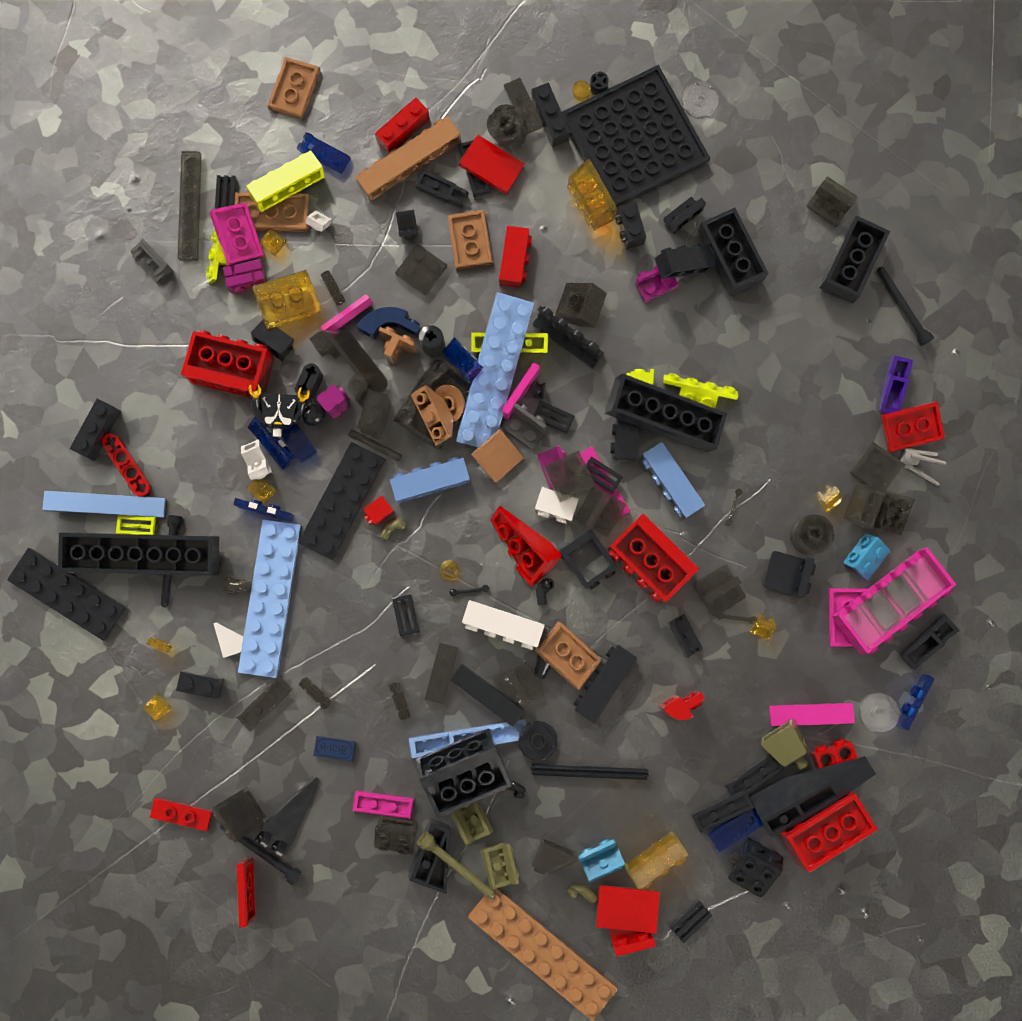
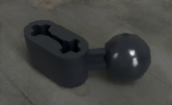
M313 363L307 364L303 368L295 385V392L298 395V390L301 388V394L307 395L306 391L303 393L302 391L310 390L302 418L308 426L317 427L324 423L326 411L320 404H316L314 400L323 380V373Z

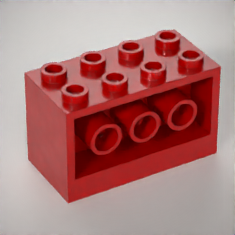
M204 330L192 332L180 374L188 382L248 398L252 396L249 392L250 385L253 392L258 390V384L260 385L261 393L266 392L275 360L270 351L266 349V346L257 343L255 346L249 345L247 341L241 339L236 341L229 340V337L220 334L218 337L212 336L210 332Z
M644 513L607 549L614 562L619 561L623 565L622 570L629 576L633 575L637 579L635 583L641 589L646 588L651 593L649 597L655 603H666L699 570ZM632 544L639 546V552L633 550ZM646 558L652 559L653 566L646 563ZM660 572H665L667 579H662Z
M850 792L813 816L783 831L779 836L797 865L810 873L878 829L857 795Z

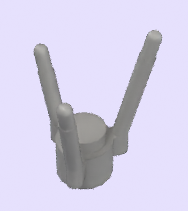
M906 448L901 457V463L905 464L904 468L915 472L938 486L939 482L916 469L913 465H918L920 460L946 465V462L921 456H938L937 452Z

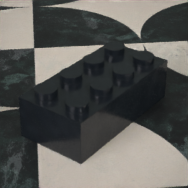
M735 207L701 222L698 232L704 244H709L716 268L730 296L765 280L769 273Z
M856 215L850 222L819 288L853 304L860 297L891 231Z

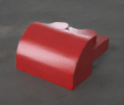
M693 691L683 699L680 696L674 695L659 705V707L666 715L672 718L687 720L694 717L690 710L699 708L703 704L701 701L705 697L700 691Z

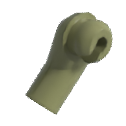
M400 517L388 520L379 536L388 540L392 530L397 528L403 530L406 522Z
M573 883L567 890V894L571 898H576L579 894L590 904L597 900V895L586 885Z

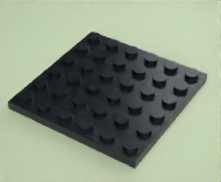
M659 64L562 111L570 134L611 209L710 160L709 154Z

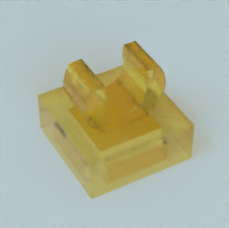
M270 229L264 235L260 244L276 256L287 241Z
M826 485L825 491L827 493L824 495L817 492L822 508L827 512L842 501L841 491L836 486L831 489V487Z
M761 613L751 626L750 632L769 639L775 631L777 624L773 623L774 619L772 617L769 620L763 619L764 614Z
M159 693L143 707L155 721H159L172 708Z

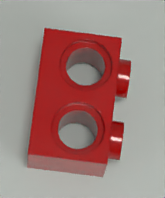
M842 738L833 741L834 745L828 747L821 745L814 748L815 751L811 752L810 755L815 768L858 758L852 741ZM843 748H845L847 750V756L842 759L840 757V751ZM824 755L829 757L826 765L821 763V758Z

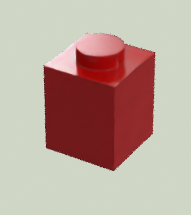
M382 495L363 509L366 512L364 517L369 524L374 523L376 526L395 513Z

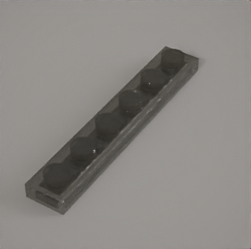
M181 151L178 259L180 261H198L202 157L200 151Z

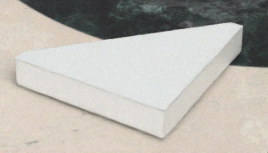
M213 623L223 658L241 653L244 636L219 623Z

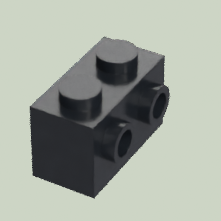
M637 203L618 206L615 221L620 226L622 243H625L626 249L644 245L646 234Z

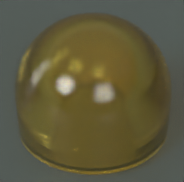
M452 560L444 561L439 568V574L445 580H454L459 572L457 563ZM450 568L453 570L454 573L452 575L445 574L444 569Z

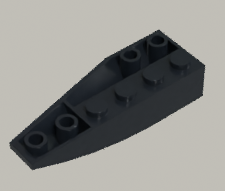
M863 756L784 777L750 796V799L770 836L774 837L841 799L872 778L876 773L866 757Z

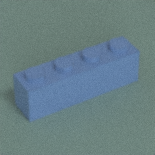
M663 442L657 444L641 456L643 467L651 471L653 474L652 480L657 486H661L664 491L662 492L664 498L668 502H672L674 505L673 510L679 518L682 517L684 520L705 506Z
M457 456L448 459L449 462L441 464V462L430 464V468L423 469L419 467L411 470L412 473L406 475L404 473L393 475L394 478L390 479L396 502L399 504L470 483L464 458Z

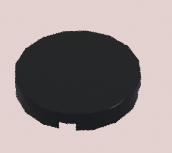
M530 722L519 733V748L531 760H545L556 750L557 734L553 727L546 722Z

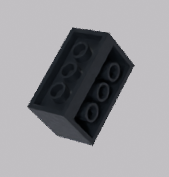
M489 728L416 759L419 780L437 818L449 815L457 809L465 808L471 803L484 800L490 795L503 792L507 788L512 787L506 766Z

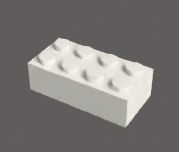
M471 600L468 602L462 621L463 624H466V629L475 632L481 629L484 630V635L493 638L499 635L503 637V641L514 644V641L522 643L521 647L533 650V647H538L544 629V624Z

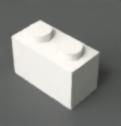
M542 487L535 511L538 512V516L544 518L551 516L556 518L555 521L562 524L571 523L579 499Z

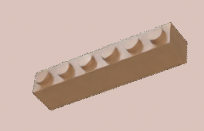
M448 116L437 120L434 126L422 130L417 137L407 140L402 147L392 150L387 157L378 159L374 162L373 166L360 171L358 176H356L359 187L371 202L460 143V132Z

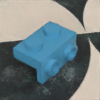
M866 533L843 563L853 568L862 579L868 581L890 553V550L878 537Z
M610 839L604 840L596 848H587L578 856L590 883L626 866L614 839L611 841Z

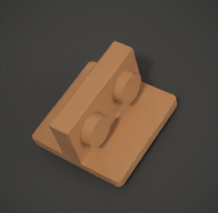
M380 327L379 333L382 340L386 342L383 351L389 364L396 365L402 350L417 355L418 351L411 337L407 335L402 337L389 327H386V329Z

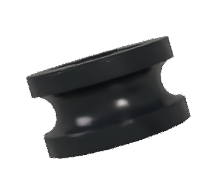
M536 381L534 398H544L545 382L540 384L539 381Z

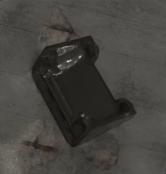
M320 331L309 338L322 358L325 355H330L337 359L342 355L354 370L356 375L349 380L348 388L361 408L387 389L388 381L349 331Z
M434 360L396 413L393 421L437 450L442 448L446 441L437 446L435 445L411 394L425 385L434 392L440 386L452 385L460 390L466 402L472 380L448 361Z

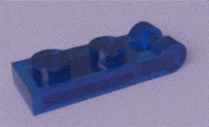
M305 132L304 140L298 144L297 150L303 154L312 151L320 163L342 174L351 160L350 156L315 138L312 134ZM310 143L314 145L312 150L308 148Z
M754 807L709 832L708 835L718 852H721L764 824ZM749 817L753 820L751 824H748L746 821Z

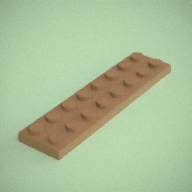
M499 888L493 890L495 892L493 898H488L484 894L470 912L468 918L591 1021H594L618 990L617 986Z

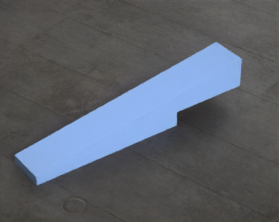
M44 491L43 510L48 512L165 518L166 498Z
M526 719L518 720L513 727L507 722L408 738L411 758L424 756L488 728L496 744L518 741L519 733L526 725Z

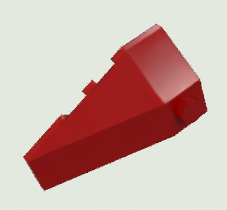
M502 506L497 508L490 519L500 539L506 542L509 548L507 551L509 556L514 557L518 565L516 566L518 573L530 586L535 585L551 571L562 557V554L550 541Z

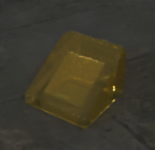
M265 478L254 479L247 486L250 492L262 503L266 502L276 492V489Z

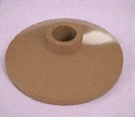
M443 385L437 388L435 393L445 400L453 416V422L460 419L465 409L464 397L460 390L452 385Z

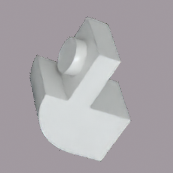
M259 440L241 446V454L248 466V475L251 480L262 479L272 472L266 453Z

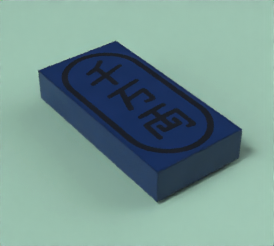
M316 736L313 756L353 761L356 741Z

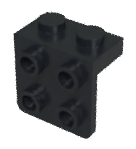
M773 551L769 559L763 586L767 589L799 598L805 597L811 589L809 580L816 569L815 559L810 557L800 558Z
M748 837L744 843L743 855L729 873L728 879L756 896L763 897L782 873L784 857Z

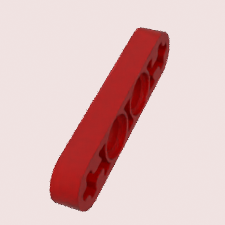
M113 433L106 434L102 439V445L135 495L148 497L152 492V486L119 436ZM109 440H115L114 445L119 449L115 450L113 446L108 445L110 443ZM125 453L127 456L126 460L119 463L117 460L118 455ZM131 468H135L137 471L134 478H129L127 475L128 470ZM136 481H139L141 485L146 486L144 488V493L140 491L138 492V490H140V486L137 483H135Z

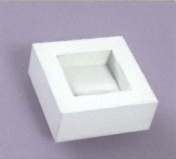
M314 211L307 216L305 223L314 230L322 232L330 226L332 219Z

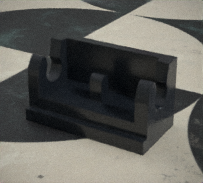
M265 318L251 332L252 340L255 343L266 346V349L282 362L294 347L292 346L294 339Z
M685 614L667 622L685 657H690L702 650V646Z

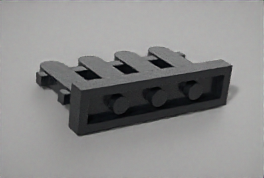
M540 305L538 317L533 322V326L543 333H548V337L593 369L604 355V352L599 349V345L592 340L588 341L585 339L582 332L577 329L573 330L568 326L567 321L561 317L558 319L548 307Z

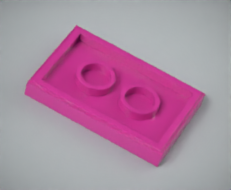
M246 202L209 211L227 266L264 257Z
M536 363L531 365L502 408V418L505 420L509 419L513 413L515 403L520 404L539 376L540 366Z
M828 589L830 647H853L832 616L867 589Z

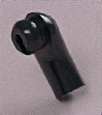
M550 578L543 579L536 587L538 605L547 604L546 594L554 587V581Z
M510 780L512 787L506 790L515 791V798H524L525 787L514 780Z

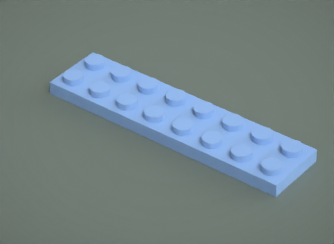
M496 292L456 442L479 447L499 430L503 416L502 408L508 399L533 310V302Z
M269 520L262 521L238 673L278 678L302 525Z

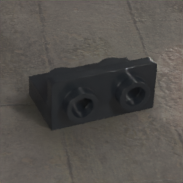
M690 197L665 216L663 221L675 234L703 212L706 202L702 197L697 201Z

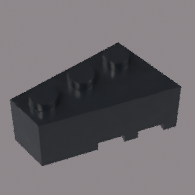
M429 818L424 833L429 832L434 836L435 843L449 854V826ZM418 847L408 873L409 881L447 894L448 864L431 850H423L421 847Z

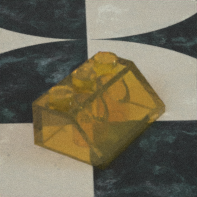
M588 159L568 177L567 189L577 199L575 200L576 205L580 211L583 210L587 225L592 226L593 230H596L614 221L616 205L592 162Z
M307 270L252 286L254 299L267 329L321 312Z
M671 831L629 861L625 869L639 890L642 887L646 889L654 883L653 879L658 876H665L670 871L669 868L674 864L680 865L683 863L688 853L677 836Z

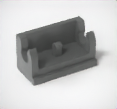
M143 238L131 250L132 257L158 284L173 271Z

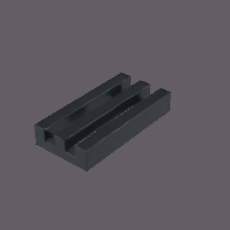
M217 175L215 209L221 207L222 182H224L222 207H227L228 182H231L230 206L235 205L237 181L235 175H231V177L228 175H224V177Z
M541 400L534 413V417L540 413L566 425V427H563L541 417L546 421V425L566 434L575 418V415ZM541 408H547L555 413L569 418V421H566L553 414H550L542 410Z
M592 456L581 471V474L612 494L623 479V476ZM591 463H594L607 473L617 478V481H614L613 479L609 478L599 470L592 467ZM587 469H589L590 471L594 472L604 480L611 483L613 487L607 485L597 477L587 472Z
M411 594L392 598L400 636L418 633L419 628ZM406 599H408L412 622L414 626V629L412 630L410 627L407 609L405 605ZM397 601H401L407 631H403Z
M697 900L669 927L684 944L712 917V914ZM698 907L701 908L685 925H683L679 930L676 929ZM705 913V915H704L688 932H686L683 936L681 935V934H683L699 917H701V916Z

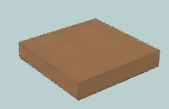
M500 429L471 454L495 483L524 459Z

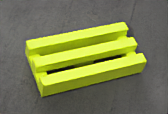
M118 515L116 534L156 535L155 529L157 530L156 522L158 518ZM122 520L150 521L151 525L122 523ZM121 527L150 529V532L121 530Z

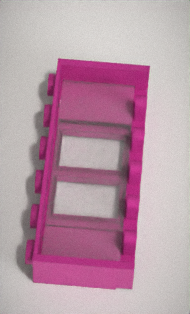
M925 547L906 559L833 615L832 618L860 655H871L879 649V644L882 642L885 644L893 639L894 636L892 634L896 631L901 632L909 626L907 623L913 619L914 621L923 615V610L934 607L938 603L937 599L953 592L951 589L957 584L929 548Z

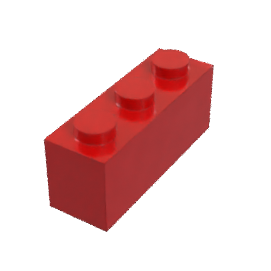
M415 97L375 133L377 143L387 154L394 149H398L430 120L428 109Z
M507 225L499 285L521 288L522 282L526 283L527 271H524L525 264H529L530 253H527V247H531L532 235H529V228Z

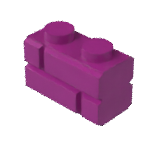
M260 259L223 267L227 289L231 293L242 294L248 289L261 290L263 286L268 285L264 265Z
M331 385L326 389V392L323 391L317 396L318 402L332 419L337 418L341 415V412H345L350 408L348 401L351 399L341 386L337 388L336 385Z

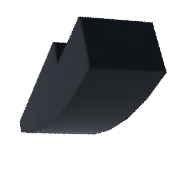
M944 613L904 650L901 656L915 670L944 647L945 643L960 630Z

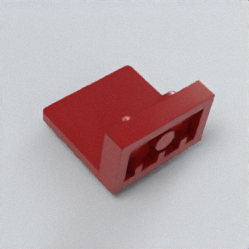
M609 929L616 957L656 947L651 933Z

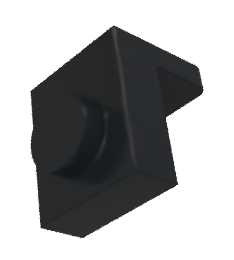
M414 209L396 212L399 236H403L404 239L415 237L414 234L418 233Z

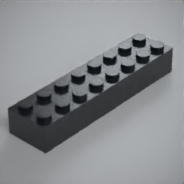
M60 532L58 572L218 575L219 536Z

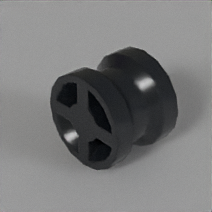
M598 71L591 76L590 90L594 95L608 89L609 78L607 74Z

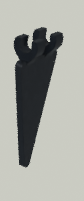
M313 777L261 825L263 831L255 838L259 845L266 848L271 840V836L274 837L277 841L271 845L270 850L279 857L285 852L286 846H292L319 782L317 777Z

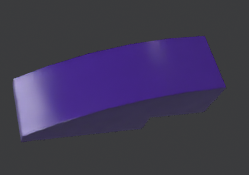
M891 355L883 385L879 412L891 413L901 410L910 381L908 377L914 360Z

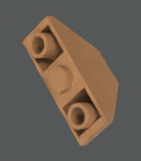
M427 385L412 393V399L435 445L437 446L451 438L453 416L445 400Z

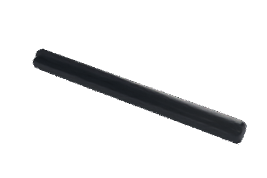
M532 765V775L635 780H648L649 777L648 769Z

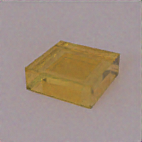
M155 637L149 638L146 643L163 653H169L172 645Z

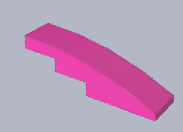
M853 703L769 706L770 726H781L792 718L797 725L855 723Z

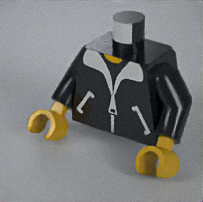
M259 384L258 390L253 392L251 385L249 386V392L252 395V411L257 420L263 423L264 427L272 428L271 438H283V429H291V426L297 424L303 416L307 404L306 399L310 395V390L308 389L307 395H302L301 388H299L298 395L261 393Z

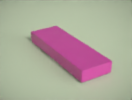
M365 294L322 325L321 329L327 336L331 335L373 304L372 300Z
M356 790L353 811L411 819L414 798Z

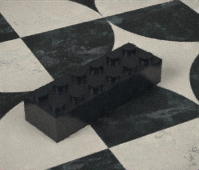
M621 374L615 378L604 413L705 452L718 448L727 413L626 374Z

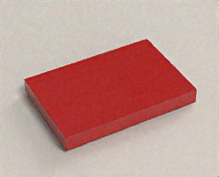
M477 134L458 166L506 195L525 163Z
M937 401L881 415L888 452L945 439Z
M247 857L237 864L239 928L247 927L256 917L253 857Z
M599 885L596 927L656 934L660 892Z

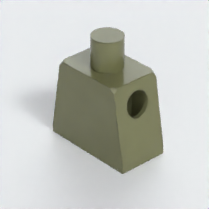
M793 718L762 737L761 746L782 766L785 767L793 762L798 770H801L808 765L807 760L803 757L807 753L808 745Z

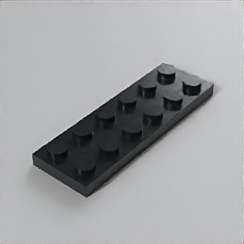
M351 442L298 543L333 560L386 459Z
M29 547L7 579V581L104 641L126 609L125 606L74 574L58 572V564Z

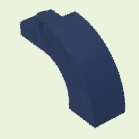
M396 307L376 309L364 316L356 326L359 332L374 340L379 335L380 327L384 329L386 327L400 328L418 338L422 330L419 322L411 318L408 320V311Z

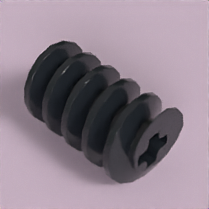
M428 325L420 331L419 340L423 351L431 357L440 356L445 350V340L442 331L434 325Z

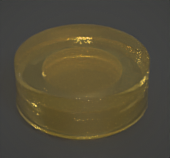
M583 80L577 81L573 85L572 90L574 98L579 101L589 98L591 93L590 84Z

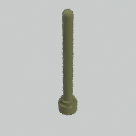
M425 832L417 842L419 847L423 850H431L488 898L495 896V892L440 848L435 843L434 836L429 832Z

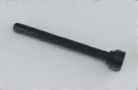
M879 267L877 272L917 332V341L920 346L933 340L934 336L927 329L924 330L885 268Z
M166 516L167 527H169L168 535H176L179 524H182V516ZM172 575L163 576L160 602L162 607L168 606Z
M226 822L221 823V830L283 873L287 879L286 881L292 886L296 883L302 871L298 868H289Z

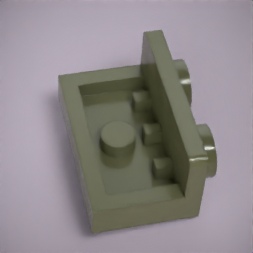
M479 801L451 812V818L456 823L460 837L464 840L465 845H469L473 841L493 832Z
M499 843L481 849L490 889L495 890L509 884L519 883V871L515 866L513 859L514 851L509 843Z

